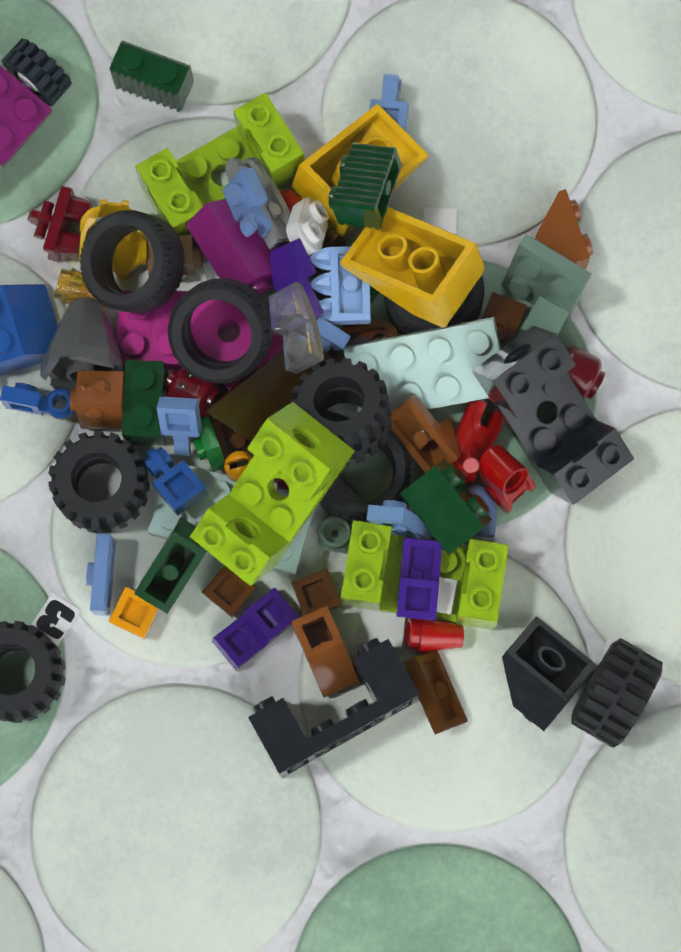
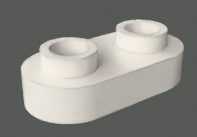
M306 197L296 203L292 208L286 226L289 241L292 242L300 238L308 256L322 248L327 231L329 214L322 202Z

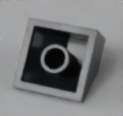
M537 616L502 656L513 707L542 731L546 730L597 666Z

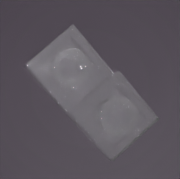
M294 282L268 296L271 331L283 335L285 369L298 374L324 361L319 328L302 284Z

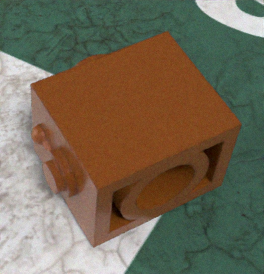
M77 370L76 388H71L70 409L71 411H76L81 429L122 430L124 371Z

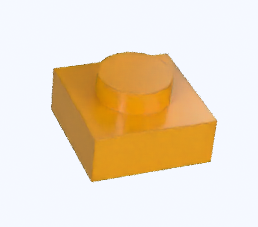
M125 587L108 622L145 640L159 609L135 595L134 590Z

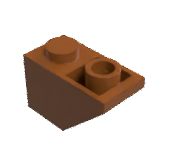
M566 189L561 190L553 201L534 239L586 269L590 256L593 255L592 244L588 234L582 235L578 222L581 221V214L576 200L569 199Z
M328 606L291 621L293 630L323 698L359 683Z

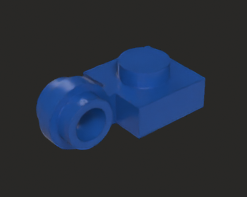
M15 383V387L3 385L0 401L6 409L42 416L43 413H47L58 420L67 419L75 412L70 409V391L67 389H55L45 397L42 396L41 392H37V387L30 384ZM61 399L67 400L64 408H55L57 401Z
M162 447L157 450L152 448L146 452L147 457L142 461L149 473L156 479L152 482L154 489L177 516L208 494L206 486L184 460L174 466L171 457Z

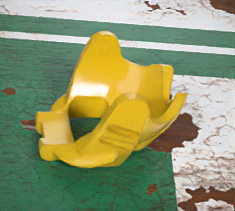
M100 199V206L91 208L83 215L80 220L79 229L81 232L79 261H81L80 254L82 253L81 248L84 246L83 242L86 240L85 237L89 235L88 232L95 226L99 217L102 218L117 211L133 210L129 208V201L122 200L121 203L108 202V199ZM141 230L134 231L124 237L114 252L112 270L121 282L139 265H146L147 244L145 234Z

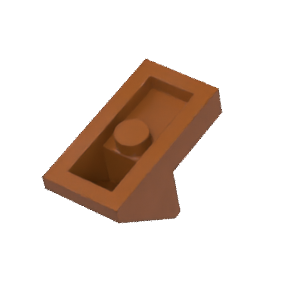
M415 394L391 413V431L400 438L399 441L403 442L407 451L425 473L443 459L448 464H451L461 457L451 419L448 417L439 424Z

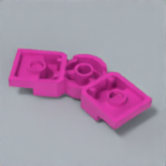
M122 290V291L125 292L126 294H130V293L135 292V291H124V290ZM177 290L167 303L150 312H118L116 340L124 367L125 360L164 361L167 371H179L182 368L178 360L175 359L169 345L168 324L175 304L188 291ZM208 300L206 303H201L194 310L191 318V333L196 345L203 353L216 360L232 361L242 357L247 352L251 344V328L246 316L239 308L227 301ZM228 328L236 329L240 333L239 337L233 342L222 341L219 338L220 334ZM273 335L267 355L251 373L288 343L282 335ZM240 380L224 383L225 391L228 393L231 390L230 388Z

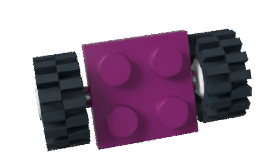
M23 38L2 59L3 67L0 65V165L3 168L52 114L50 107H53L72 84L70 77L64 73L65 70L58 66L52 57L47 56V53L43 49L40 50L35 43H31L28 39Z

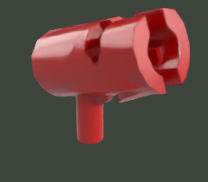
M481 400L468 402L461 421L455 430L461 457L453 462V464L463 473L466 479L465 483L467 484L474 483L479 472L478 462L482 455L493 446L502 427L503 419L497 409H495L494 413L488 412L481 425V417L488 404Z

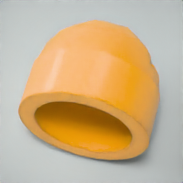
M235 451L229 454L224 462V470L227 477L236 483L247 465L230 470L229 464L245 460L250 462L252 456L244 451Z

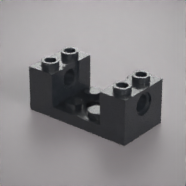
M533 325L473 369L472 372L549 492L574 505L633 461L634 457L616 428L602 423L595 418L567 372L575 367L576 364L558 335ZM550 401L553 408L551 416L545 421H539L537 418L538 406L542 402Z
M378 638L366 642L357 648L358 656L353 658L355 662L354 668L371 696L373 703L369 704L364 699L346 709L347 717L334 724L332 719L320 723L310 730L313 737L307 740L284 698L275 701L274 697L271 696L252 707L255 714L248 718L281 778L418 702L420 693L389 639L381 643Z

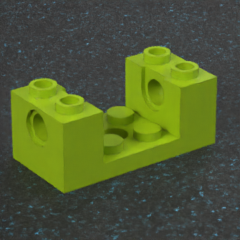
M266 92L233 110L235 128L189 154L175 160L167 147L135 165L141 187L159 217L167 222L177 235L191 234L186 224L206 203L226 199L222 192L225 186L215 184L212 179L217 171L225 170V163L230 158H239L244 162L247 158L256 157L261 162V165L264 166L269 177L273 179L278 190L293 182L299 164L305 161L304 153Z
M294 402L266 419L247 448L254 456L228 495L207 509L190 535V538L250 586L278 564L355 452V450ZM275 478H280L287 483L289 487L288 496L280 495L275 490Z
M353 520L341 591V606L397 614L405 536L392 535V526ZM470 539L468 546L461 545L449 555L442 547L440 577L457 580L451 614L436 612V619L458 625L494 630L498 622L509 545Z

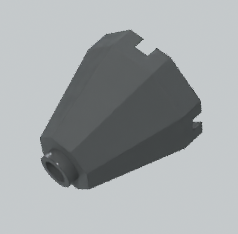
M83 297L70 302L42 359L40 376L44 380L49 376L51 378L50 385L54 389L62 388L71 391V388H76L77 370L124 371V362L108 312L95 299Z

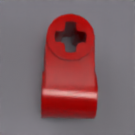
M495 445L488 449L478 462V471L485 484V490L505 513H509L512 510V504L526 491L532 492L536 488L534 481L530 477L529 470L501 445Z

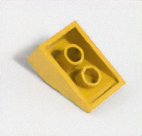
M378 103L299 164L291 187L303 199L310 197L324 204L329 214L328 225L342 237H345L356 227L339 224L333 209L329 207L328 199L332 186H338L340 162L343 155H349L351 143L396 147L402 167L394 191L429 157L420 145Z
M390 207L387 209L381 229L365 227L340 261L344 269L411 314L444 329L485 271L477 243Z

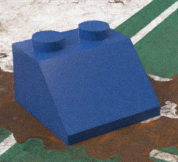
M45 284L0 285V376L42 362L58 327Z

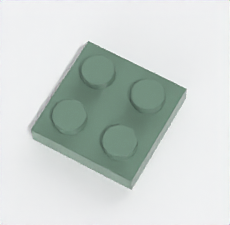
M526 234L517 247L501 286L509 290L515 297L524 299L532 305L541 296L567 310L569 315L564 322L565 324L573 313L592 273Z

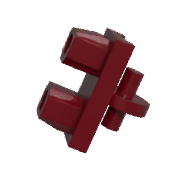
M61 186L54 212L55 204L44 201L41 211H30L27 219L30 223L36 225L35 238L44 240L47 232L43 250L49 253L48 260L59 262L61 256L79 258L81 235L68 232L71 221L80 223L83 215L91 208H94L91 202L76 197L72 188Z

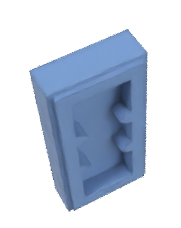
M97 533L94 563L89 562L87 566L86 584L92 586L90 611L94 615L108 616L111 608L116 541L111 534Z

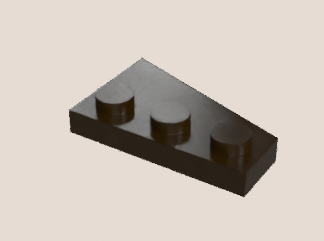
M297 335L265 360L258 369L244 380H240L230 388L231 390L218 401L210 404L203 411L249 442H252L266 419L289 405L290 400H293L294 386H300L299 378L303 373L310 375L312 373L311 367L317 363L320 367L326 366V360L331 359V356L302 336Z

